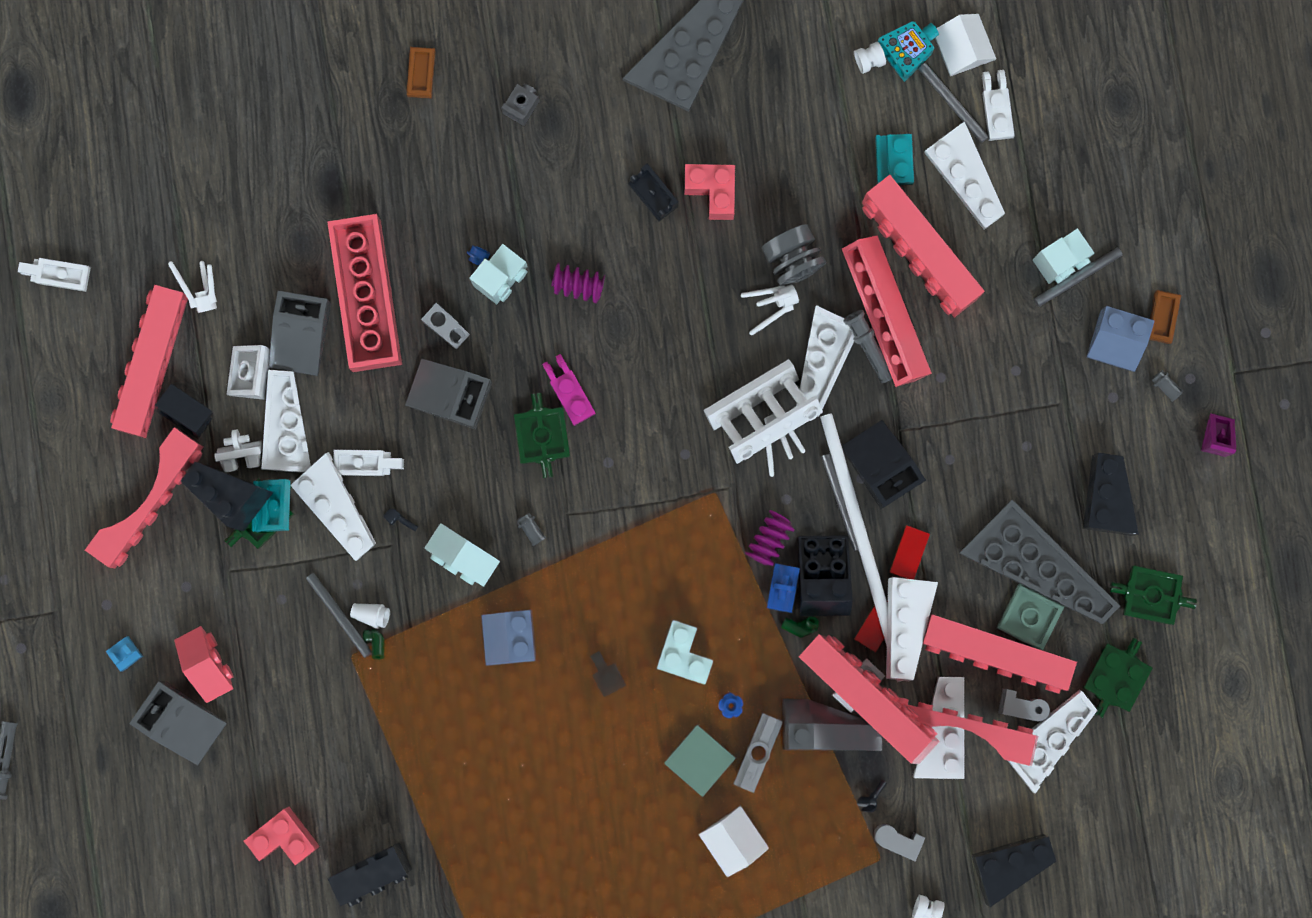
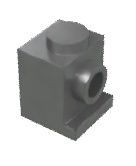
M517 84L506 103L501 107L503 114L524 126L539 103V98L535 95L537 91L527 84H524L523 87ZM519 97L525 98V99H526L525 103H523V104H518V103H517L518 98H519Z

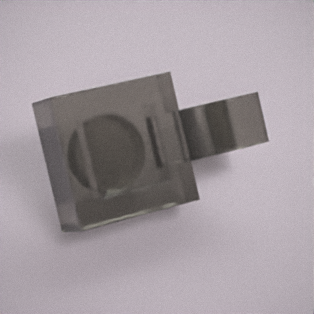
M600 651L590 655L598 669V672L592 674L604 697L626 686L615 663L607 666Z

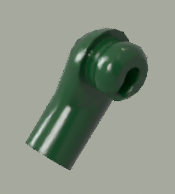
M810 616L797 623L786 617L781 628L799 638H803L818 630L819 620L814 616Z
M376 629L364 630L363 640L366 644L372 643V658L375 660L384 659L385 640L383 635Z

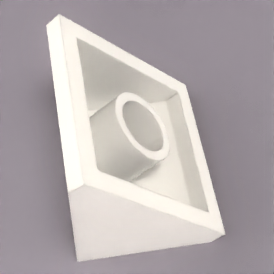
M979 14L958 15L937 28L939 35L935 40L950 76L996 60Z
M263 345L233 346L227 395L266 399L268 370L270 369L269 348Z
M741 806L699 834L727 877L746 868L769 849Z

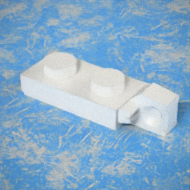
M39 258V260L34 259V264L19 262L18 272L22 275L31 276L30 281L37 284L86 292L91 268L85 265Z
M334 450L333 464L341 475L384 476L390 475V469H404V459L391 458V452L381 450Z

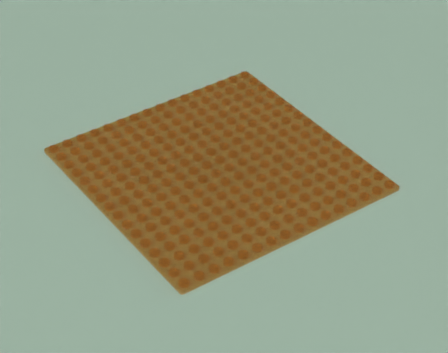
M715 493L706 495L385 639L384 659L375 660L372 658V654L364 658L360 651L354 653L351 657L464 918H756L880 860L879 851L833 750H782L781 725L770 752V758L766 762L754 793L734 785L747 747L752 740L762 713L782 721V699H809L773 617L767 608V604L720 500ZM532 610L536 661L486 666L482 615ZM673 620L697 628L689 652L713 660L705 685L657 669ZM733 693L743 700V711L738 717L726 718L722 715V711L719 710V701L724 698L725 694ZM730 703L729 708H733L734 705ZM696 725L701 727L736 758L703 797L664 764ZM755 746L751 751L752 757L756 760L762 759L765 756V749L762 746ZM741 806L769 849L752 864L727 877L699 834Z

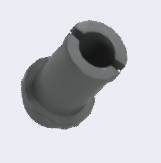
M1161 370L1151 379L1154 383L1153 386H1158L1170 401L1173 402L1183 393V390L1168 376V372L1165 373Z
M529 513L517 521L519 523L518 528L523 529L532 546H535L546 539V536H544L534 519L536 517H532Z

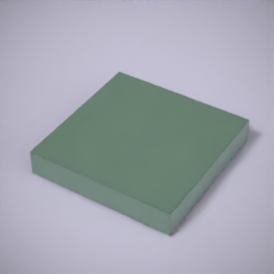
M1018 584L996 629L1033 648L1043 651L1065 606L1022 584Z
M696 725L664 764L703 797L736 758L701 727Z

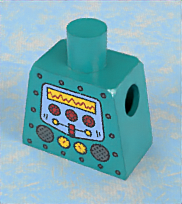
M912 21L883 35L878 39V42L883 49L885 58L905 82L931 56L934 46L930 41L936 38L939 32L932 23L920 29L916 22Z

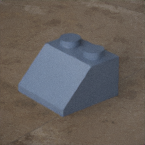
M1106 306L1100 311L1087 358L1135 372L1148 345L1155 321Z
M532 610L482 615L486 666L536 661Z

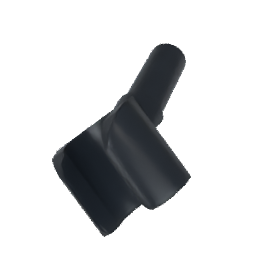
M389 509L383 515L391 525L398 520L413 531H416L418 528L417 525L405 519L396 509Z
M881 780L869 797H859L857 805L863 807L861 811L874 812L876 810V799L887 783Z

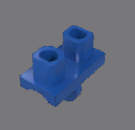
M775 563L767 603L768 609L792 613L800 568Z

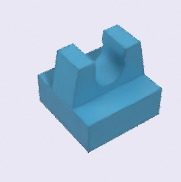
M126 636L106 651L120 672H123L143 657L129 636Z

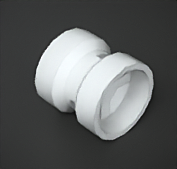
M879 42L870 44L867 49L860 48L854 51L856 63L862 74L869 72L871 67L886 65V58Z
M919 894L914 905L912 918H942L944 902L939 900L930 901L928 897Z

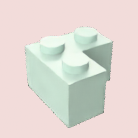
M1077 228L1064 238L1061 237L1040 251L1033 259V262L1048 284L1055 280L1059 284L1075 272L1074 267L1080 270L1091 262L1089 258L1094 252Z
M502 244L489 261L484 259L471 275L470 280L477 290L497 305L500 300L504 302L512 292L510 288L515 281L519 283L528 272L526 270L527 263Z
M441 523L424 548L432 553L430 559L454 575L458 571L461 572L460 578L471 585L477 582L484 587L500 562Z
M673 620L657 669L705 685L713 660L690 653L689 651L697 628Z

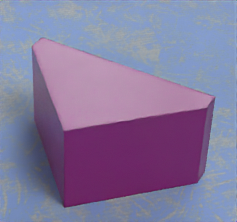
M1210 413L1201 451L1223 457L1235 454V419Z

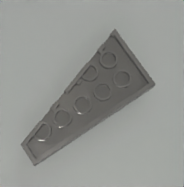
M700 0L623 77V81L689 112L744 0Z
M1010 500L959 552V554L1100 624H1103L1120 607L1013 500Z

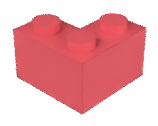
M685 164L684 195H709V220L734 219L735 165Z
M199 626L174 640L182 672L206 703L233 689L231 678L234 677L227 664L223 665L221 663L222 659L215 649L217 642L211 632L207 634L202 626Z
M290 807L283 809L244 840L258 861L266 858L278 847H281L294 865L303 861L320 847Z

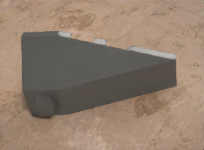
M782 699V750L882 751V736L865 719L809 699Z

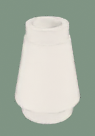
M354 603L350 616L376 629L380 627L385 628L389 621L390 609L385 608L383 604Z

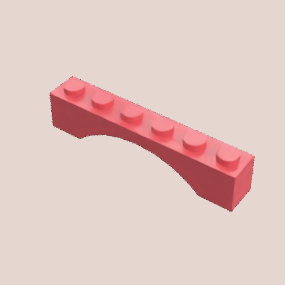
M174 427L159 447L160 463L158 475L153 489L145 502L125 520L111 527L100 529L85 551L109 568L115 569L117 566H122L128 558V550L132 545L136 546L142 539L144 528L147 525L150 526L158 516L156 512L160 506L166 505L172 498L173 493L171 491L176 484L180 485L190 465L199 461L202 456L201 450L203 446Z
M900 698L898 700L899 704L906 707L909 706L919 715L916 720L920 723H927L931 727L951 726L971 731L991 744L1004 760L1028 766L1033 764L1039 737L1033 735L1034 729L1018 726L1016 731L1008 729V723L993 720L991 725L983 723V717L968 714L966 719L958 717V711L943 708L941 713L933 711V705L918 702L916 707L908 705V699Z

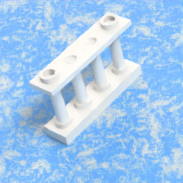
M789 359L704 410L712 428L716 430L722 426L734 443L729 449L737 464L823 413L816 395L807 400L794 383L799 378L794 365ZM784 388L789 391L798 406L786 413L773 396ZM763 401L767 403L777 417L765 426L752 409ZM742 413L755 430V432L743 439L731 423L732 419Z

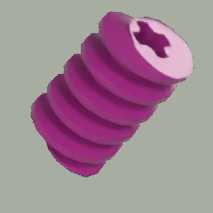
M557 263L552 279V287H554L556 295L563 289L565 297H568L571 291H573L574 299H578L581 293H583V300L588 301L592 295L593 303L596 304L601 298L605 275L600 280L599 274L596 271L591 278L589 277L588 269L585 270L583 275H580L579 267H576L573 273H570L569 265H566L564 270L561 271L560 263Z
M770 510L769 513L773 518L766 517L764 519L768 527L760 526L759 528L763 536L755 535L754 539L758 544L750 543L749 548L753 553L745 552V554L763 565L774 566L770 557L780 556L775 548L784 549L785 546L780 540H789L790 538L785 531L794 532L795 529L788 519Z

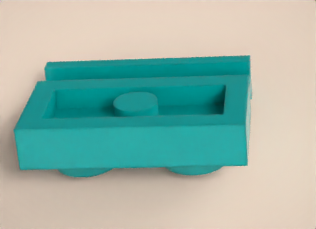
M912 134L876 135L877 184L891 175L898 185H913Z
M290 480L253 481V484L270 490L273 494L252 520V531H289Z

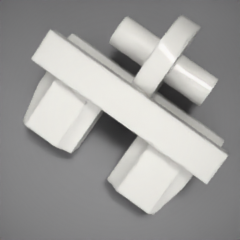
M238 429L232 430V437L224 439V445L228 447L218 448L217 453L214 454L215 459L220 461L224 472L237 470L238 463L236 458L245 457L247 468L259 467L263 450L262 441L245 443L250 442L249 435L240 436Z

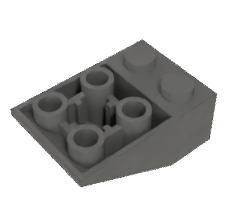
M283 291L277 292L273 314L269 368L318 376L332 305L328 299Z
M421 359L405 406L476 430L492 382L488 378L464 370Z
M158 681L129 724L152 740L198 766L227 723L167 681Z

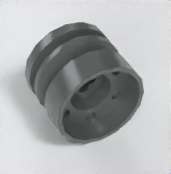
M808 224L795 227L765 243L761 248L768 263L781 262L773 270L774 275L785 273L777 280L780 286L800 282L815 274L818 269L827 263L824 257L813 259L821 253L820 248L807 249L815 241Z

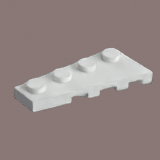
M965 122L925 150L926 156L984 230L1005 214Z
M815 306L799 389L807 400L816 395L823 409L853 345L854 335L850 327L843 322L844 318L819 306Z
M268 370L261 469L304 473L311 467L294 372Z
M328 452L290 486L352 558L357 561L376 542L362 515H359L354 505L355 501L346 490L342 482L343 478L340 472H337L332 462L333 459Z
M895 577L888 579L886 679L914 680L938 582Z
M964 677L937 678L931 702L933 711L942 713L943 708L958 711V717L964 718ZM951 726L932 727L938 733L935 737L940 742L920 764L916 765L913 778L964 779V729Z
M1078 690L1051 712L1045 720L1040 721L1032 728L1034 729L1033 735L1039 736L1032 766L1008 761L1033 793L1038 791L1039 785L1046 776L1050 775L1054 765L1062 755L1064 756L1069 749V745L1076 736H1079L1097 712V709L1081 690Z

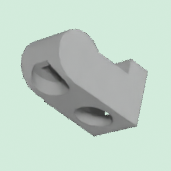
M437 303L421 319L425 325L430 327L455 349H458L470 335Z
M1002 689L999 714L1034 721H1043L1048 717L1050 708L1044 700L1016 698L1017 691Z
M881 824L874 830V839L880 846L916 862L925 837L913 832L911 838L897 833L888 824Z

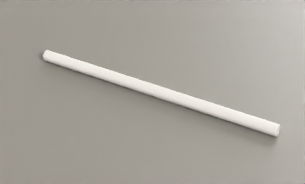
M827 414L821 416L820 419L887 646V600L833 415Z

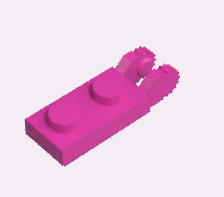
M560 354L556 356V361L565 373L562 376L556 378L551 365L547 362L542 365L551 380V386L575 426L596 413L572 370H569Z

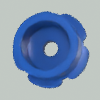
M472 245L471 250L467 251V254L470 256L469 261L476 265H480L484 259L488 260L490 256L488 251Z
M733 693L725 694L724 698L719 701V710L722 711V715L726 718L738 717L743 711V700ZM730 703L734 705L733 708H729Z

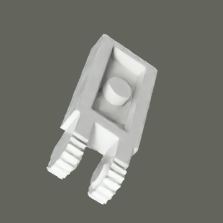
M998 70L997 81L999 89L991 90V76L989 72H983L984 91L982 95L989 136L988 140L1014 138L1005 71Z

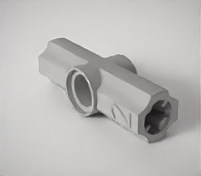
M762 713L752 740L747 747L734 785L754 793L766 762L770 758V752L783 721ZM755 746H762L765 749V756L760 760L754 759L751 755V751Z

